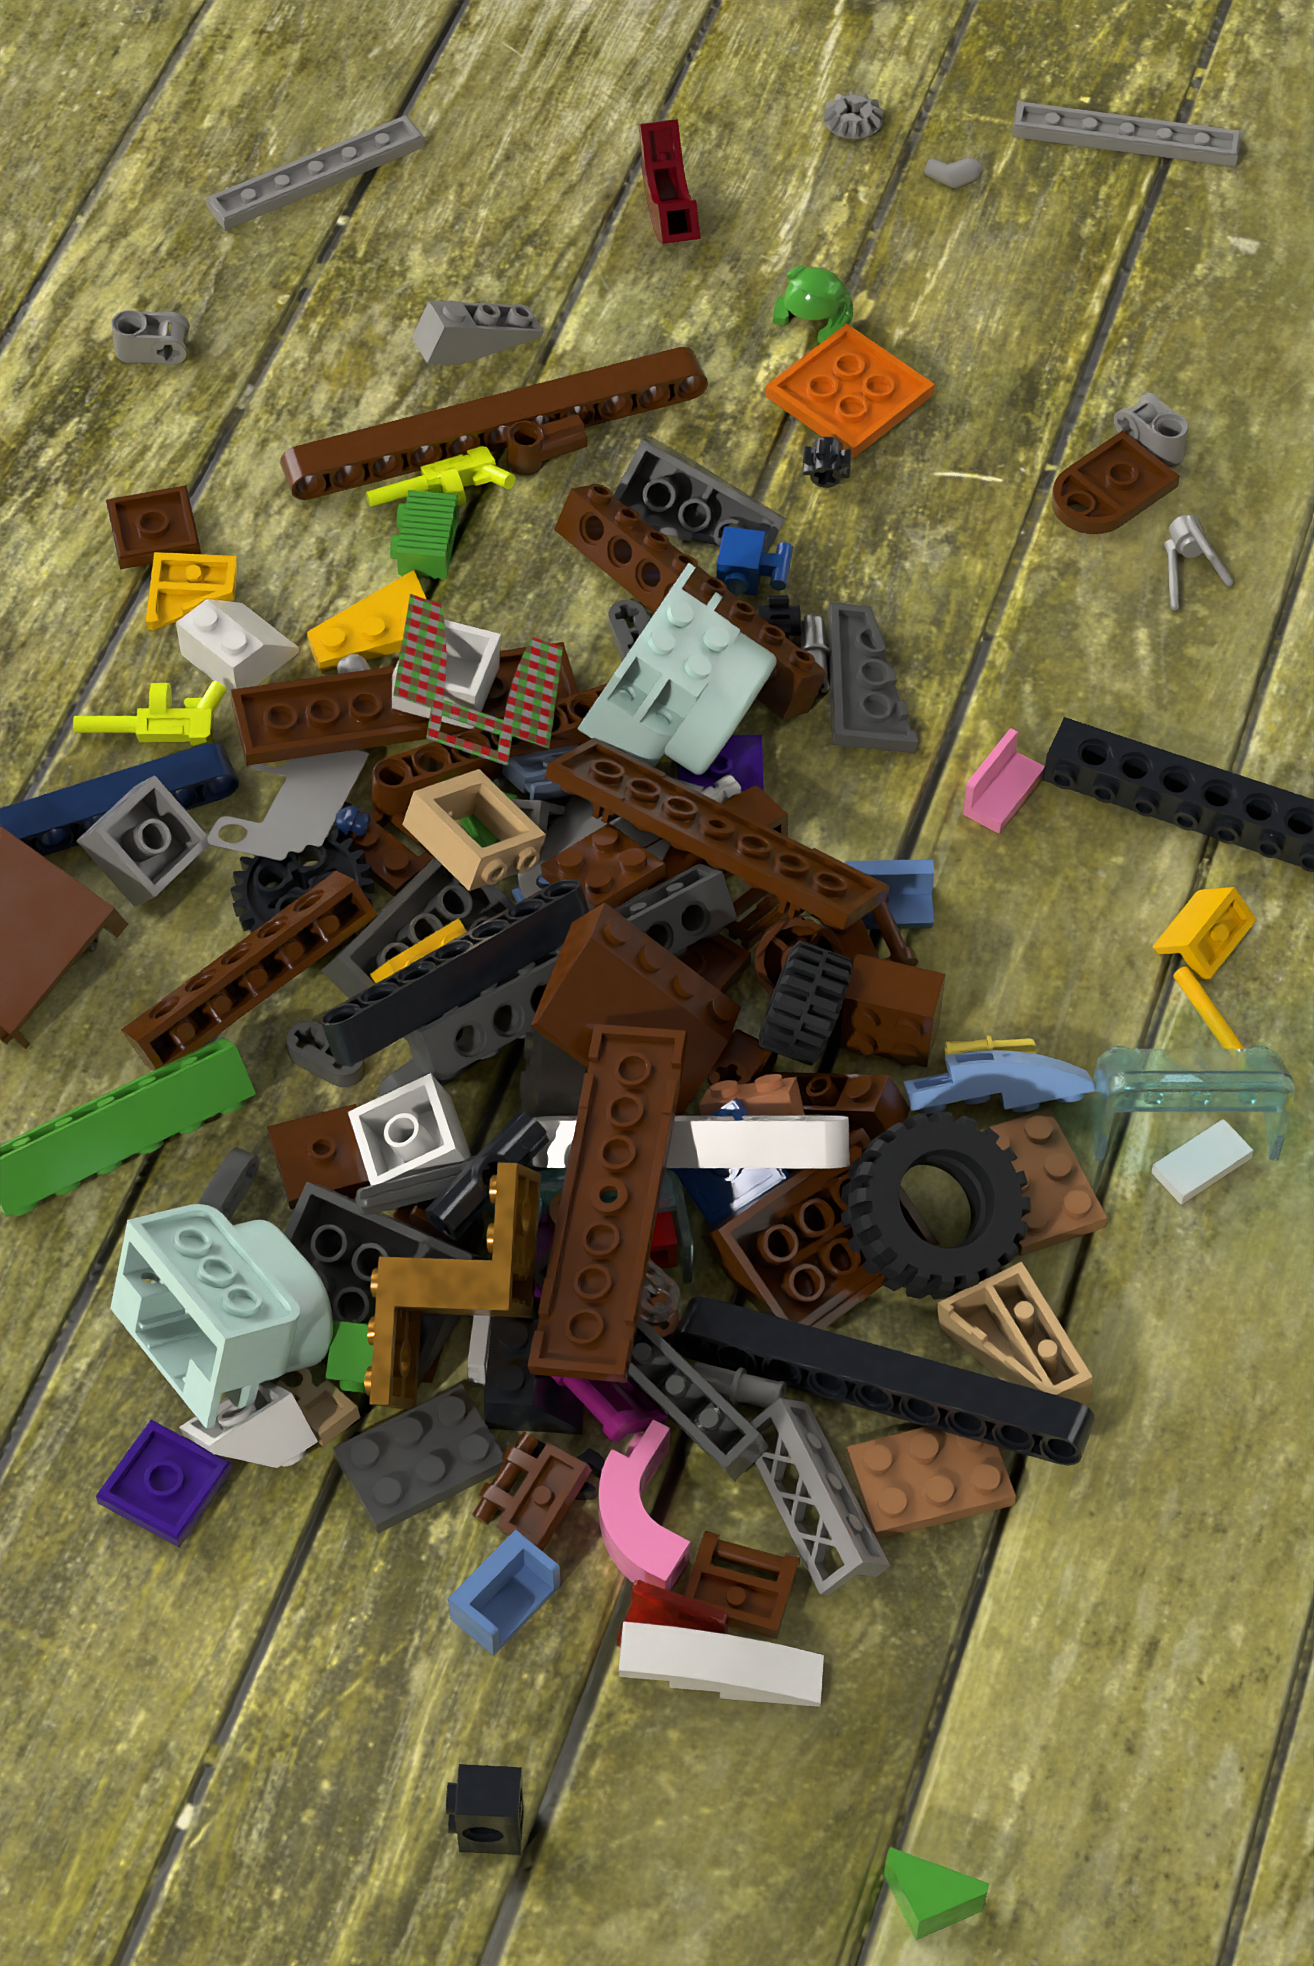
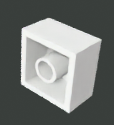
M431 1073L348 1112L371 1185L463 1163L471 1156L452 1097Z

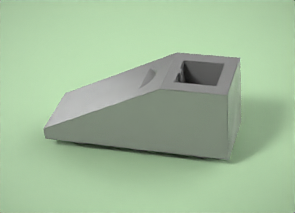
M452 300L428 301L412 335V339L427 364L461 365L541 338L544 331L532 311L525 305L491 304L487 302L467 303Z

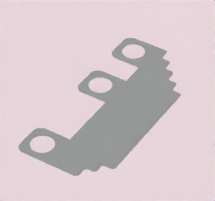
M357 749L290 759L285 765L280 767H268L264 764L250 765L254 770L287 778L262 823L229 816L221 817L216 821L208 835V843L212 846L280 861L286 858L288 852H303L307 845L322 846L336 819L337 812L346 801L369 754ZM236 824L246 829L247 836L240 842L228 843L220 839L219 831L226 825Z

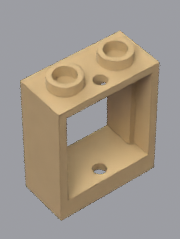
M480 769L414 791L402 824L468 891L487 884L493 885L506 877L531 870L539 861V853L546 834ZM474 814L501 842L482 848L455 821Z

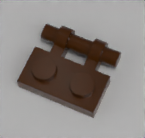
M523 1432L514 1447L509 1445L501 1457L504 1463L492 1483H485L478 1494L481 1500L472 1516L480 1522L489 1525L497 1510L504 1511L496 1527L507 1536H510L516 1529L543 1551L592 1469L587 1463L548 1442L537 1459L532 1457L531 1455L539 1444V1440L529 1433ZM520 1473L528 1474L515 1496L508 1494Z

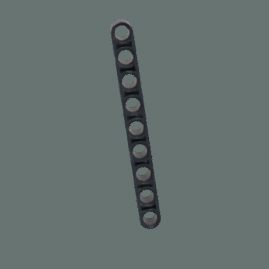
M698 1296L689 1300L671 1339L672 1345L677 1352L695 1361L737 1371L738 1368L742 1367L747 1370V1374L779 1382L783 1381L786 1382L787 1387L1060 1465L1070 1466L1080 1462L1095 1423V1415L1092 1410L1083 1403L708 1297Z

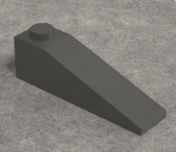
M653 437L642 439L613 494L623 505L637 511L641 519L654 530L662 532L667 536L677 537L678 539L693 540L721 546L724 527L765 531L764 552L768 553L786 520L785 517Z

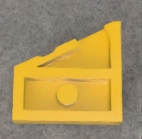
M154 552L145 621L147 629L156 630L179 621L206 599L234 601L239 565L237 556Z

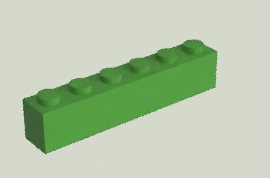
M222 1037L1 1144L0 1211L6 1217L11 1214L14 1216L26 1214L39 1205V1200L51 1194H67L81 1185L80 1180L94 1173L98 1175L110 1173L122 1165L123 1159L137 1152L138 1154L153 1152L164 1144V1139L178 1132L180 1134L191 1133L201 1128L205 1124V1119L219 1112L221 1114H228L242 1108L246 1104L245 1099L256 1095V1092L236 1045Z

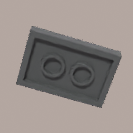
M462 1384L333 1447L336 1461L377 1533L496 1475L504 1463L501 1459L503 1456L502 1450Z

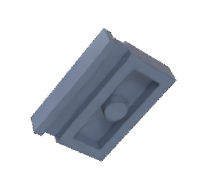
M579 745L509 757L508 766L503 765L502 774L521 792L530 793V800L542 801L572 795L564 792L558 784L546 779L545 774L548 762Z

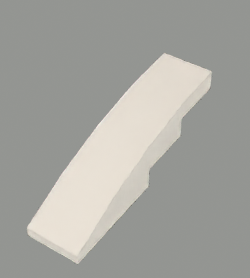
M623 1622L619 1677L669 1681V1688L720 1692V1699L820 1707L824 1655L728 1634L680 1627Z

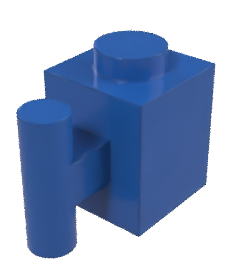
M724 527L717 561V579L725 583L728 591L737 595L757 596L761 576L771 577L770 587L777 591L784 590L787 585L793 546L787 542H781L777 545L776 554L765 553V531Z

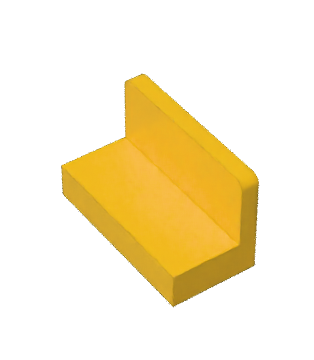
M1235 887L1199 890L1156 941L1153 949L1158 955L1180 953L1198 979H1211L1257 919Z

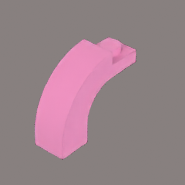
M653 1420L644 1434L636 1433L627 1448L626 1455L613 1449L610 1451L599 1481V1521L605 1547L618 1569L636 1586L666 1602L690 1563V1541L657 1524L648 1515L641 1502L646 1487L670 1451V1428Z

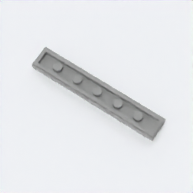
M1018 101L1012 137L1236 167L1242 131Z
M404 115L206 197L207 208L226 231L425 147V138L407 115Z

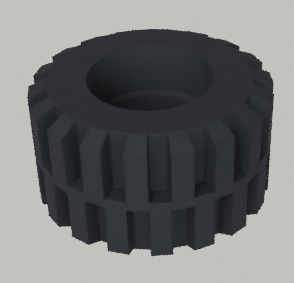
M799 940L791 948L772 994L759 1032L760 1047L812 1066L821 1057L835 1025L852 976V960Z

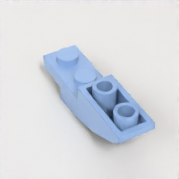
M1002 1050L969 1051L945 1055L948 1073L904 1081L906 1098L911 1111L920 1110L921 1113L939 1112L947 1107L946 1104L962 1100L966 1104L983 1103L991 1099V1094L998 1093L1005 1110L1012 1108L1014 1112H1027L1038 1108L1040 1102L1057 1099L1060 1103H1070L1084 1098V1093L1095 1091L1094 1082L1088 1072L1082 1068L1044 1055Z

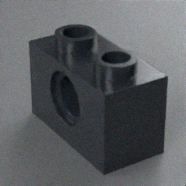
M459 1764L457 1783L448 1782L446 1794V1814L449 1815L448 1833L457 1834L459 1852L521 1855L525 1806L522 1767Z

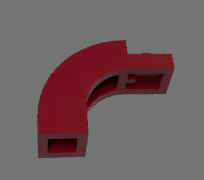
M678 119L638 124L643 160L641 162L648 210L657 240L661 244L701 239L696 199L691 198L685 178Z

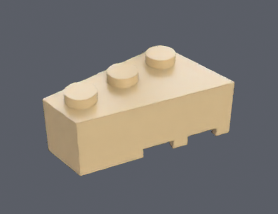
M1023 1262L937 1303L939 1328L1000 1380L1072 1399L1084 1405L1092 1402L1093 1376Z

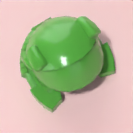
M798 265L786 274L790 282L784 297L779 296L776 301L773 323L783 326L787 325L790 312L807 320L829 318L827 325L818 332L817 342L819 344L846 323H851L853 317L851 295L844 286V283L833 272L825 268H805L804 265Z

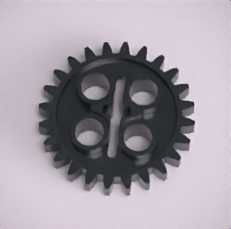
M337 829L325 838L322 846L307 845L303 852H288L286 858L281 861L253 855L254 858L241 856L240 863L243 871L233 872L236 885L230 889L233 901H235L232 903L236 917H240L239 921L242 930H250V934L331 875L333 871H338L355 879L373 907L371 894L375 893L373 879H371L373 878L371 865L366 864L363 849L355 851L352 838L341 843L339 830ZM310 861L318 862L313 866H303ZM273 882L281 883L273 888L266 887L268 884ZM356 933L352 934L350 937L354 938L356 936Z

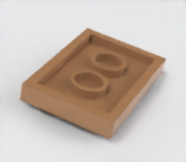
M1050 1107L988 1127L1000 1136L996 1144L1002 1150L1010 1146L1017 1156V1159L1011 1163L1016 1173L1024 1171L1028 1185L1021 1188L1022 1197L1028 1196L1031 1198V1212L1024 1215L1021 1221L1027 1222L1029 1227L1025 1239L1015 1244L1019 1249L1020 1256L1106 1228L1107 1216Z
M923 1427L847 1446L846 1457L868 1522L877 1540L1015 1505L1016 1495L999 1448L930 1427Z

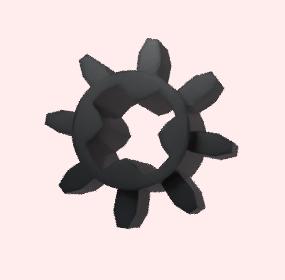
M819 438L814 442L813 447H804L802 474L810 475L811 481L819 487H834L840 482L841 477H850L852 451L851 449L843 450V444L836 438Z
M788 595L768 596V606L757 607V614L770 625L780 628L788 640H790V636H801L800 605H789Z

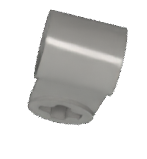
M135 310L119 312L112 319L115 355L125 363H161L165 365L182 363L187 353L184 338L189 333V321L185 316L176 312H139ZM169 323H172L171 332L168 329ZM169 345H172L173 348L171 354H169Z
M1147 392L1139 398L1136 405L1130 409L1122 408L1114 414V425L1118 433L1122 430L1168 467L1178 465L1184 460L1188 422L1183 416L1165 405L1155 394Z

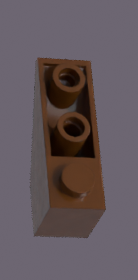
M801 1072L771 1073L782 1075V1079L797 1077L805 1116L812 1113H821L823 1116L848 1117L849 1133L863 1128L871 1141L896 1123L904 1122L911 1109L890 1075Z

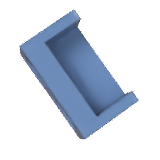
M515 1529L448 1598L450 1620L494 1656L561 1587L560 1567Z

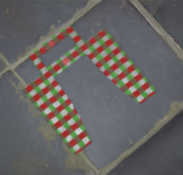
M410 594L393 695L431 708L426 739L508 766L512 736L548 749L550 747L563 647L532 637L514 675L506 704L504 720L443 699L446 682L447 651L442 606L436 602ZM442 716L500 735L498 751L440 732Z

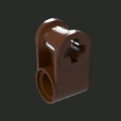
M736 1029L731 1034L728 1044L707 1075L708 1083L710 1086L727 1080H734L738 1085L755 1083L757 1078L771 1074L779 1054L761 1048L759 1039Z

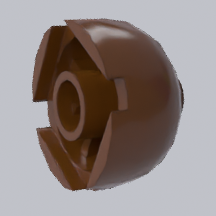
M799 915L794 919L790 917L780 919L764 932L756 947L755 968L760 985L771 997L788 954L799 940L844 956L840 939L829 926L813 916Z

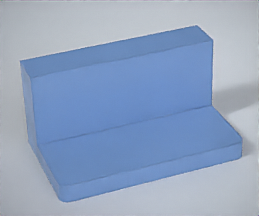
M933 859L845 861V864L890 886L887 894L889 897L887 905L898 929L933 927ZM872 912L862 917L866 929H879Z

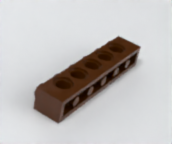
M335 871L121 1029V1031L143 1063L154 1071L201 1048L378 915L355 879Z

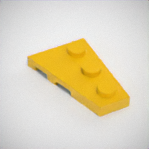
M414 570L307 631L308 643L320 673L337 669L340 659L347 657L349 654L360 655L367 661L401 651L410 594L426 599Z

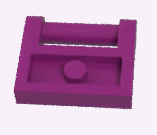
M551 1376L559 1386L566 1385L604 1425L602 1431L612 1442L620 1441L627 1434L646 1431L653 1420L663 1424L669 1417L629 1377L627 1378V1383Z

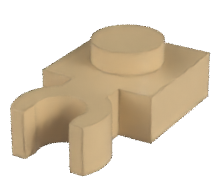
M307 1368L296 1370L298 1380L301 1382L297 1387H288L281 1380L276 1383V1385L292 1393L313 1434L322 1446L360 1418L357 1405L328 1379L316 1387L312 1374Z

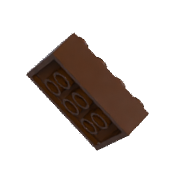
M603 903L572 922L531 1027L587 1069L590 1062L588 1055L594 1024L685 1030L689 1041L675 1116H682L728 1044L741 1006L608 904Z
M863 1128L849 1133V1166L841 1168H796L785 1179L700 1236L726 1276L759 1312L823 1330L883 1286L882 1281L885 1276L878 1271L871 1276L861 1266L867 1261L862 1251L859 1250L853 1254L847 1242L854 1237L852 1228H843L841 1213L848 1209V1203L841 1201L842 1188L851 1181L847 1172L853 1161L862 1155L861 1150L871 1142ZM900 1185V1207L907 1224L921 1239L938 1246L939 1242Z

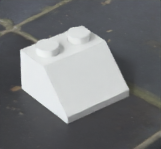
M206 599L176 622L181 655L213 681L224 685L230 694L231 689L257 686L299 653L298 646L240 602Z

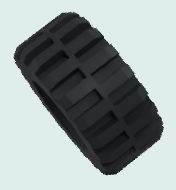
M936 1112L930 1117H927L924 1113L911 1116L902 1123H896L872 1140L861 1150L862 1155L853 1161L847 1172L851 1181L843 1186L841 1201L848 1203V1209L841 1213L843 1228L851 1227L854 1237L847 1242L853 1254L861 1250L867 1261L861 1266L871 1276L878 1271L885 1276L882 1285L892 1291L904 1287L906 1288L907 1297L922 1299L927 1295H931L934 1300L946 1299L1001 1272V1267L1010 1263L1019 1252L1015 1244L1025 1239L1029 1227L1027 1222L1021 1221L1024 1215L1031 1212V1198L1028 1196L1022 1197L1021 1188L1028 1185L1024 1171L1016 1173L1011 1162L1017 1159V1156L1010 1146L1002 1150L996 1144L1000 1136L990 1128L982 1132L976 1130L977 1120L962 1116L958 1120L953 1121L951 1112ZM917 1165H929L939 1168L951 1175L964 1190L970 1205L971 1221L968 1234L959 1245L951 1248L932 1245L917 1236L907 1224L900 1207L899 1190L902 1178L910 1168Z

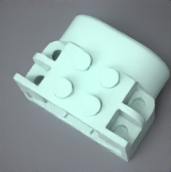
M688 563L577 729L590 738H596L652 767H655L665 754L693 774L701 775L710 767L743 719L775 668L777 659L773 653L740 632L739 628L714 611L723 598L721 595L715 592L708 604L705 605L682 589L696 568Z
M203 1204L187 1205L127 1220L110 1309L206 1429L215 1426L222 1394H225L230 1402L238 1408L250 1406L256 1399L260 1383L289 1372L314 1366L324 1359L330 1348L333 1336V1316L327 1291L314 1268L274 1224L265 1220H253L232 1226L220 1211ZM151 1279V1284L146 1283L143 1280Z

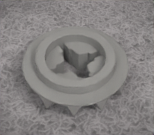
M850 91L848 96L836 94L834 101L826 102L823 120L826 127L835 135L847 139H861L873 135L880 129L883 123V109L879 107L878 100L869 99L867 93L857 96Z

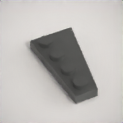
M830 602L827 611L828 647L830 648L829 679L832 745L916 753L919 741L916 732L910 729L907 720L909 712L905 701L900 700L895 686L897 678L893 667L888 666L885 658L886 647L871 606Z

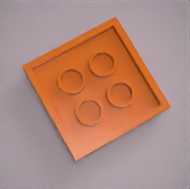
M846 323L766 385L765 397L821 437L838 439L843 444V450L851 449V458L854 459L934 395L935 384Z

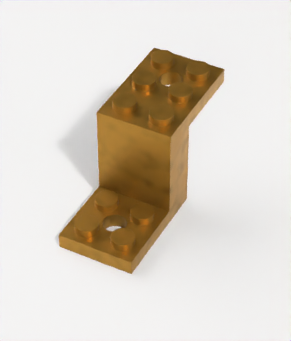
M498 1163L497 1175H492L489 1187L490 1201L492 1204H495L494 1223L489 1224L487 1230V1249L489 1253H493L492 1260L379 1257L378 1268H375L371 1275V1293L373 1297H376L375 1317H371L368 1324V1342L370 1346H373L372 1366L367 1367L364 1380L365 1392L367 1395H370L371 1405L395 1409H412L416 1407L422 1314L533 1318L540 1173L518 1163Z

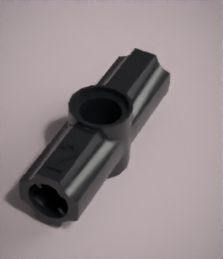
M518 1112L478 1155L470 1156L463 1162L459 1175L425 1210L428 1221L437 1231L443 1233L450 1240H457L491 1204L490 1185L486 1186L482 1177L484 1167L489 1165L493 1175H497L498 1163H518L526 1167L550 1141L544 1127L525 1112Z

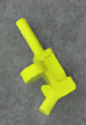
M480 446L467 450V455H458L421 466L422 475L367 491L366 498L369 506L374 507L407 497L408 490L458 494V506L466 504L463 487L493 482L505 489H511L515 484L516 477L514 474L497 467L489 449Z
M212 681L203 698H185L184 705L186 708H172L170 683H151L149 708H137V716H74L73 730L74 733H136L139 742L190 741L191 746L213 743V713L226 693L227 688L217 681Z

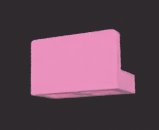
M1012 728L1007 731L970 778L965 792L963 815L998 834L1002 832L1043 779L1045 766L1016 752L1019 732Z

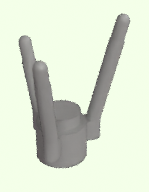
M1191 514L1175 519L1169 527L1171 539L1164 543L1168 553L1170 606L1173 611L1179 608L1177 554H1182L1186 558H1195L1204 553L1225 585L1228 587L1233 585V580L1212 548L1200 519Z

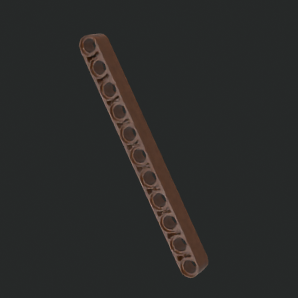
M678 347L298 445L283 453L280 458V465L292 495L300 500H309L421 471V466L458 455H467V450L480 446L487 447L490 452L507 448L508 429L512 424L519 421H532L541 425L578 414L584 423V428L695 399L707 389L708 380L694 351L688 347Z

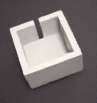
M444 620L447 664L443 699L481 712L499 669L501 634ZM397 663L392 674V709L429 718L431 708L393 695L398 669ZM442 716V722L468 729L475 728L474 726Z

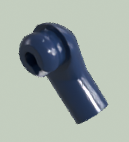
M344 802L342 808L336 814L331 831L339 830L341 837L346 836L349 831L362 836L367 830L371 817L368 813L358 811L360 807Z

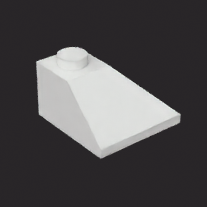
M269 1380L259 1384L256 1399L250 1406L238 1408L227 1397L222 1399L219 1404L214 1427L206 1429L197 1417L192 1418L179 1427L185 1437L213 1454L274 1468L290 1466L300 1461L307 1454L306 1449L318 1442L292 1393Z

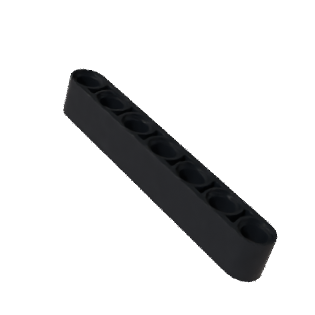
M564 879L543 888L326 1012L321 1017V1024L335 1062L339 1065H351L372 1056L562 946L572 922L590 912L580 881L577 879Z

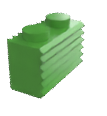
M408 490L406 504L399 503L397 510V528H400V534L392 535L390 545V558L397 559L399 575L404 576L414 570L418 578L423 576L426 579L429 577L433 579H447L459 519L458 494Z

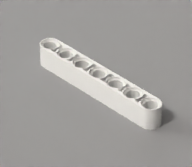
M541 1116L533 1118L544 1127L550 1140L533 1158V1166L567 1168L577 1116ZM675 1116L666 1168L847 1167L850 1165L848 1117L742 1116L744 1120L736 1121L733 1116Z

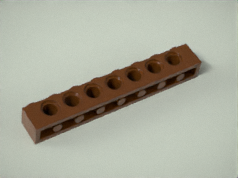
M591 484L570 490L554 529L558 534L653 613L657 611L687 564L690 563L696 567L682 589L705 605L708 604L715 592L721 595L723 598L714 611L739 628L740 632L773 653L777 659L775 668L756 698L782 720L809 712L828 672L815 662L812 654L794 645L785 637V633L780 628L770 625L761 618L752 605L739 600L728 591L724 582L711 577L698 566V562L693 557L682 553L673 546L665 534L654 530L645 523L637 511L626 507L618 501L610 489L600 484Z

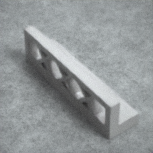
M779 1398L750 1422L759 1433L774 1423L779 1433L775 1454L765 1451L755 1463L820 1595L830 1596L855 1575L877 1577L889 1568L890 1564L809 1404ZM786 1462L794 1464L799 1473L795 1494L788 1493L782 1483ZM806 1503L815 1505L820 1515L816 1535L808 1534L802 1523ZM827 1545L836 1547L844 1563L841 1568L828 1576L823 1566Z

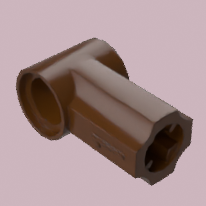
M576 414L541 425L532 421H519L512 424L507 434L508 467L512 472L519 475H531L542 468L543 461L586 448L588 437L584 429V423L579 415Z

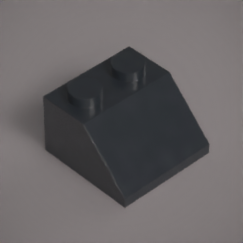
M492 1316L484 1392L485 1424L488 1429L582 1435L584 1404L566 1385L559 1386L551 1376L534 1375L529 1371L528 1361L534 1330L538 1328L539 1319Z

